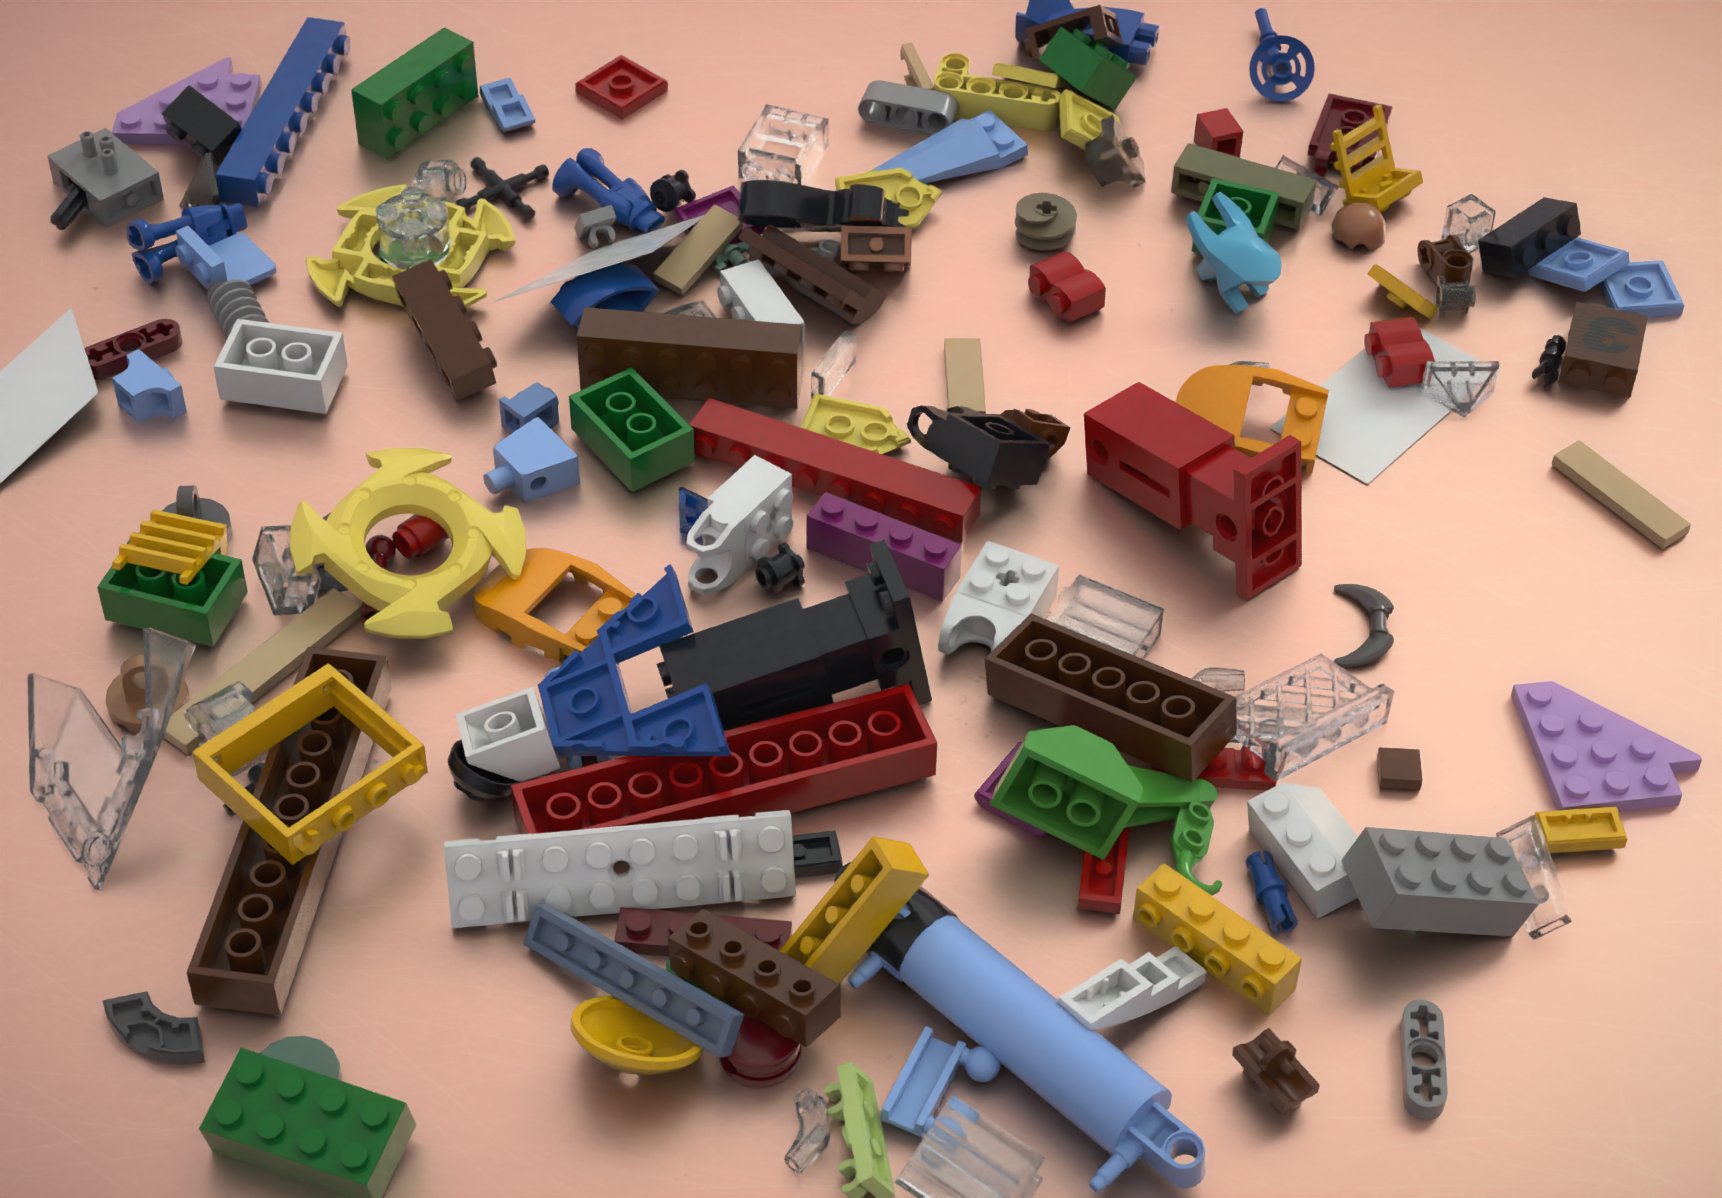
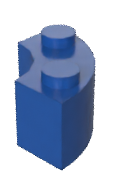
M617 263L579 275L573 280L565 282L561 286L560 291L551 300V303L571 326L579 329L584 307L644 312L659 289L637 266Z

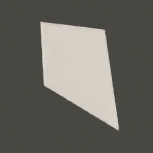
M704 215L597 248L494 302L652 253L700 221Z
M72 307L0 371V484L98 394Z

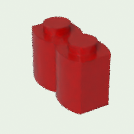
M1063 251L1030 265L1028 286L1031 293L1042 301L1049 303L1052 312L1063 320L1072 322L1105 307V285L1096 274L1084 269L1081 262L1070 252Z
M1413 317L1370 322L1369 333L1365 334L1364 345L1367 354L1372 355L1375 360L1376 372L1379 378H1383L1389 387L1432 382L1435 366L1434 356L1429 344L1423 339L1420 327Z

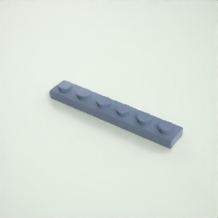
M546 903L535 906L523 945L720 1058L731 1056L744 1017L743 1013Z

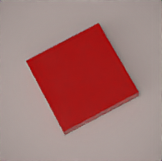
M620 55L576 82L575 90L577 94L618 118L624 119L668 91V81L627 57Z

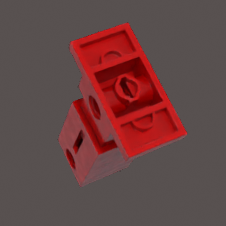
M1141 382L1133 384L1083 413L1087 474L1179 530L1193 524L1212 535L1213 550L1235 563L1237 595L1245 600H1249L1302 566L1300 440L1289 435L1250 458L1235 449L1233 434Z

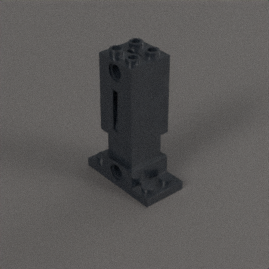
M885 540L869 545L873 560L866 563L869 574L846 581L847 594L804 609L799 598L659 645L664 661L657 663V668L664 687L672 685V687L665 689L667 698L669 699L707 683L713 693L724 731L834 703L832 695L877 680L881 691L900 684L901 686L909 684L919 705L932 701L910 596Z

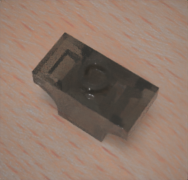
M1113 115L1101 120V134L1097 138L1085 143L1086 164L1100 185L1104 187L1113 182L1123 181L1135 188L1146 183L1144 161L1140 156V150L1135 139L1127 137Z

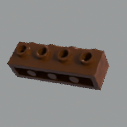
M432 259L392 276L399 300L456 401L496 384L493 369L498 367L496 359L489 347L483 349L479 343L483 339L474 321L467 322L465 316L468 313L459 295L452 296L450 290L453 287L444 269L438 271Z
M705 909L700 910L668 937L670 970L674 971L680 978L688 979L707 990L715 998L723 999L742 1010L748 1017L756 1018L775 1029L783 1037L791 1038L806 1048L841 1017L840 984Z

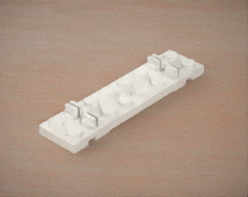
M790 810L755 813V816L750 817L728 815L706 817L703 819L497 836V840L479 841V838L444 841L452 928L531 921L535 906L546 903L570 917L620 913V907L653 910L796 896ZM618 861H625L630 867L626 873L618 874L613 870L614 864Z

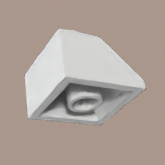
M534 687L455 714L468 764L519 782L532 778H542L551 771L561 768L556 750L552 745L547 721Z

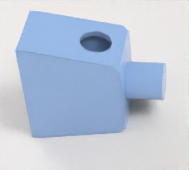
M539 417L534 418L495 445L493 448L495 469L483 475L484 483L490 493L496 494L509 487L522 501L526 502L580 483L578 455Z

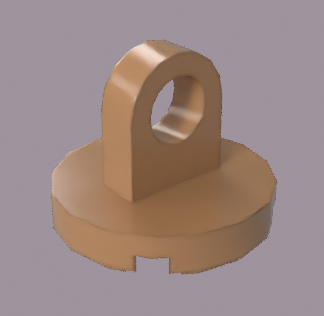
M142 654L132 656L123 662L120 675L114 678L107 689L105 702L108 713L115 724L119 726L120 723L131 732L151 733L159 731L158 725L189 701V691L182 674L172 667L162 665L156 657Z

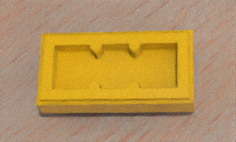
M1374 264L1368 271V276L1390 291L1386 297L1401 308L1409 304L1430 320L1438 311L1436 305L1378 264Z
M1617 807L1535 812L1533 817V825L1543 854L1625 848L1628 837Z

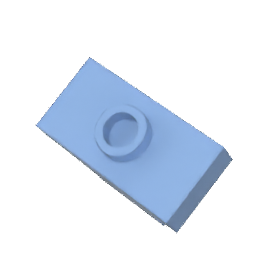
M139 349L126 355L128 368L112 378L118 406L139 424L153 416L167 415L175 419L187 412L182 385L173 378L167 368L158 366Z

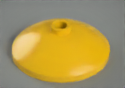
M612 995L586 1000L580 1003L572 1013L570 1029L579 1045L588 1054L605 1065L624 1073L655 1075L677 1071L695 1062L703 1052L701 1046Z

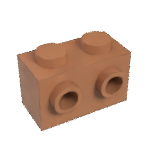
M842 226L841 265H848V271H869V265L883 266L884 272H904V266H911L912 227Z

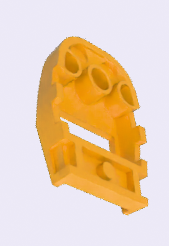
M1247 365L1208 366L1192 374L1183 383L1178 391L1175 402L1233 434L1235 449L1250 458L1274 445L1260 440L1240 437L1251 385L1263 386L1264 383L1283 389L1282 393L1290 395L1281 440L1291 435L1301 441V466H1306L1305 473L1312 474L1329 390L1278 369Z
M531 548L526 550L520 578L513 580L499 564L476 588L473 608L476 617L494 632L502 630L511 636L512 644L522 649H525L528 645L544 651V657L560 662L565 656H570L575 650L580 654L599 636L596 631L616 612L627 608L630 600L636 594L598 564L558 550ZM570 572L573 573L575 579L586 584L591 582L601 588L603 595L566 634H563L545 622L529 615V613Z

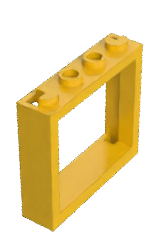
M329 663L192 751L198 779L292 865L305 856L316 852L328 840L340 832L351 828L356 821L375 808L383 806L391 797L407 786L415 784L423 775L428 773L424 744ZM334 706L393 758L288 828L230 774Z

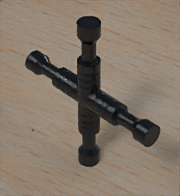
M476 157L471 161V168L475 172L481 173L483 179L490 187L478 191L477 195L457 200L455 202L456 205L464 207L466 212L470 210L471 206L476 205L479 199H485L490 202L502 197L511 207H516L519 210V214L524 220L529 221L535 216V210L530 205H525L522 202L521 196L515 191L527 186L530 181L549 177V171L545 164L535 167L534 171L525 175L521 173L503 180L494 170H489L486 167V163L480 157Z

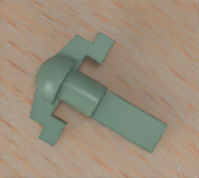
M745 242L726 245L715 259L717 264L715 265V270L720 273V271L727 269L725 263H732L734 267L748 263L749 261L742 253L747 252L749 245Z

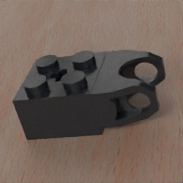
M928 405L913 407L907 422L911 436L923 448L948 462V468L952 471L970 475L974 478L973 482L976 485L986 489H995L996 485H1004L1013 489H1020L1021 485H1037L1051 445L1048 441L1000 414H982L964 406L947 408V412ZM923 413L932 420L927 434H923L918 426L919 417Z

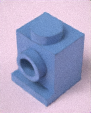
M536 382L511 399L505 396L499 399L501 426L512 434L534 418L539 417L551 429L559 424V401L557 395L550 388H545Z

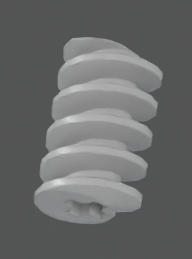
M243 280L221 281L209 288L207 300L226 339L237 319L269 323L248 282Z

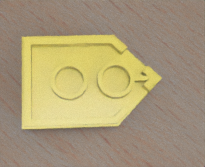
M903 168L835 177L836 191L850 189V186L855 184L883 188L886 199L900 203L899 208L909 211V216L898 217V222L907 227H912V229L918 228L942 194L941 190L931 184L929 186L913 178V174Z
M814 394L800 428L879 454L911 443V438L904 430H900L892 421V415L886 408L820 394Z

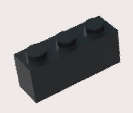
M1543 197L1479 239L1478 244L1483 272L1517 278L1581 235L1577 203Z

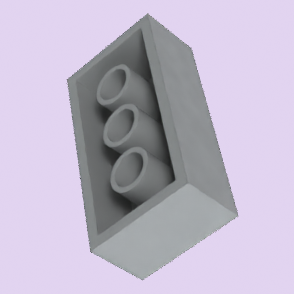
M1365 827L1341 860L1372 928L1514 937L1539 905L1529 881L1506 838Z

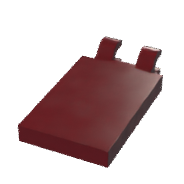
M1328 93L1308 147L1307 155L1314 156L1315 161L1311 176L1325 178L1329 163L1338 161L1336 151H1331L1330 144L1334 142L1333 131L1336 129L1342 130V135L1344 136L1374 118L1372 107L1376 105H1382L1386 126L1388 127L1393 106ZM1378 131L1372 132L1346 148L1347 155L1379 136ZM1379 150L1350 167L1351 174L1376 159Z

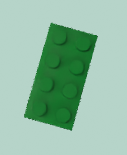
M444 27L352 88L351 93L358 144L388 159L478 97L474 42Z
M240 1048L199 1130L211 1150L348 1198H382L414 1132L416 1123L406 1102Z

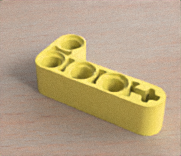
M949 53L942 57L934 78V90L949 93L956 98L959 108L955 118L970 120L991 110L1007 126L1038 131H1050L1058 126L1060 112L1059 96L1061 94L1055 88L969 75L970 60L967 56L960 53Z

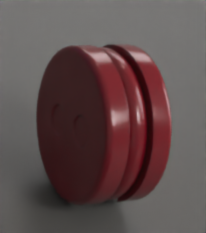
M733 1007L737 1011L743 1013L742 1010L738 1009L737 1007ZM744 1014L731 1056L719 1057V1060L725 1072L735 1081L752 1087H767L778 1084L793 1074L801 1059V1044L791 1038L783 1037L770 1026Z

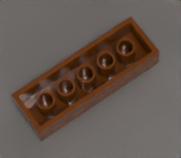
M587 307L583 309L577 333L580 391L632 367L662 398L706 401L708 398H712L724 403L798 408L802 385L803 325Z
M1032 613L985 658L988 695L1059 726L1076 725L1113 743L1118 751L1192 783L1237 734L1235 696Z

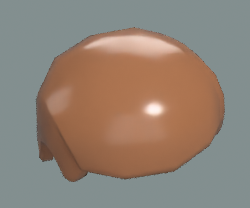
M1352 203L1342 207L1337 211L1331 224L1332 233L1335 238L1343 241L1350 249H1354L1358 244H1364L1368 250H1375L1385 242L1387 235L1383 215L1378 208L1369 203Z

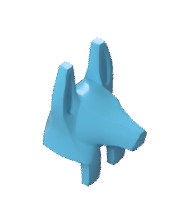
M1219 192L1212 197V200L1225 222L1226 230L1222 231L1219 235L1215 234L1195 211L1186 216V222L1193 242L1204 257L1196 267L1202 281L1206 280L1209 282L1217 280L1221 297L1236 314L1248 306L1238 287L1245 283L1256 298L1266 293L1270 289L1268 285L1272 284L1281 275L1282 262L1280 254L1267 242L1258 237L1250 219L1241 208L1223 193Z

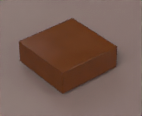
M1378 747L1377 768L1379 788L1421 790L1423 779L1420 749Z

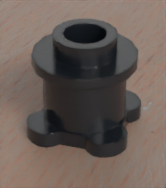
M679 170L675 175L666 174L661 179H657L652 183L650 197L659 210L671 212L680 206L682 202L689 203L695 200L696 193L691 189L688 173L684 170Z
M786 542L778 545L779 554L770 558H760L755 570L759 585L763 589H768L775 594L779 593L782 587L790 582H793L797 587L805 583L803 577L804 561L799 554L796 555L790 549Z

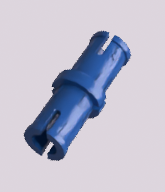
M1263 850L1264 862L1260 852H1254L1247 857L1246 866L1256 886V892H1254L1256 901L1263 905L1273 933H1281L1279 923H1281L1283 932L1288 933L1296 928L1298 919L1287 897V892H1289L1287 883L1279 877L1270 852Z

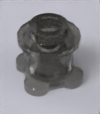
M1438 275L1434 293V302L1438 309L1437 317L1444 318L1445 311H1461L1462 314H1467L1469 307H1474L1475 287L1469 286L1468 279H1462L1461 282H1445V276Z

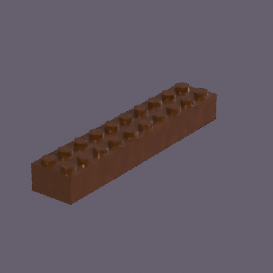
M307 647L293 686L329 663L379 707L385 710L392 690L387 656ZM333 706L269 749L253 796L290 828L362 778L374 741ZM243 820L187 970L194 1005L281 1016L343 832H340L321 845L313 854L305 856L292 865Z

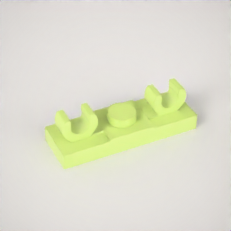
M849 1061L837 1067L840 1082L832 1083L824 1089V1094L833 1102L841 1099L837 1105L830 1107L827 1111L836 1121H845V1125L842 1127L843 1137L848 1147L853 1151L854 1159L845 1160L838 1166V1171L846 1178L855 1176L851 1183L842 1186V1192L850 1198H861L868 1191L876 1198H891L895 1196V1190L873 1080L853 1062Z

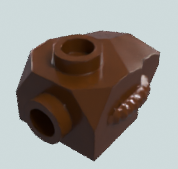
M1018 409L1005 410L1000 414L1051 443L1047 458H1051L1066 443L1071 428L1052 414H1040L1032 409H1025L1024 413Z

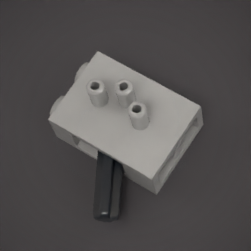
M106 128L94 134L90 131H85L80 134L79 141L47 156L53 183L67 194L66 198L50 217L51 224L56 225L59 230H65L66 227L70 226L82 209L107 228L164 199L159 172Z

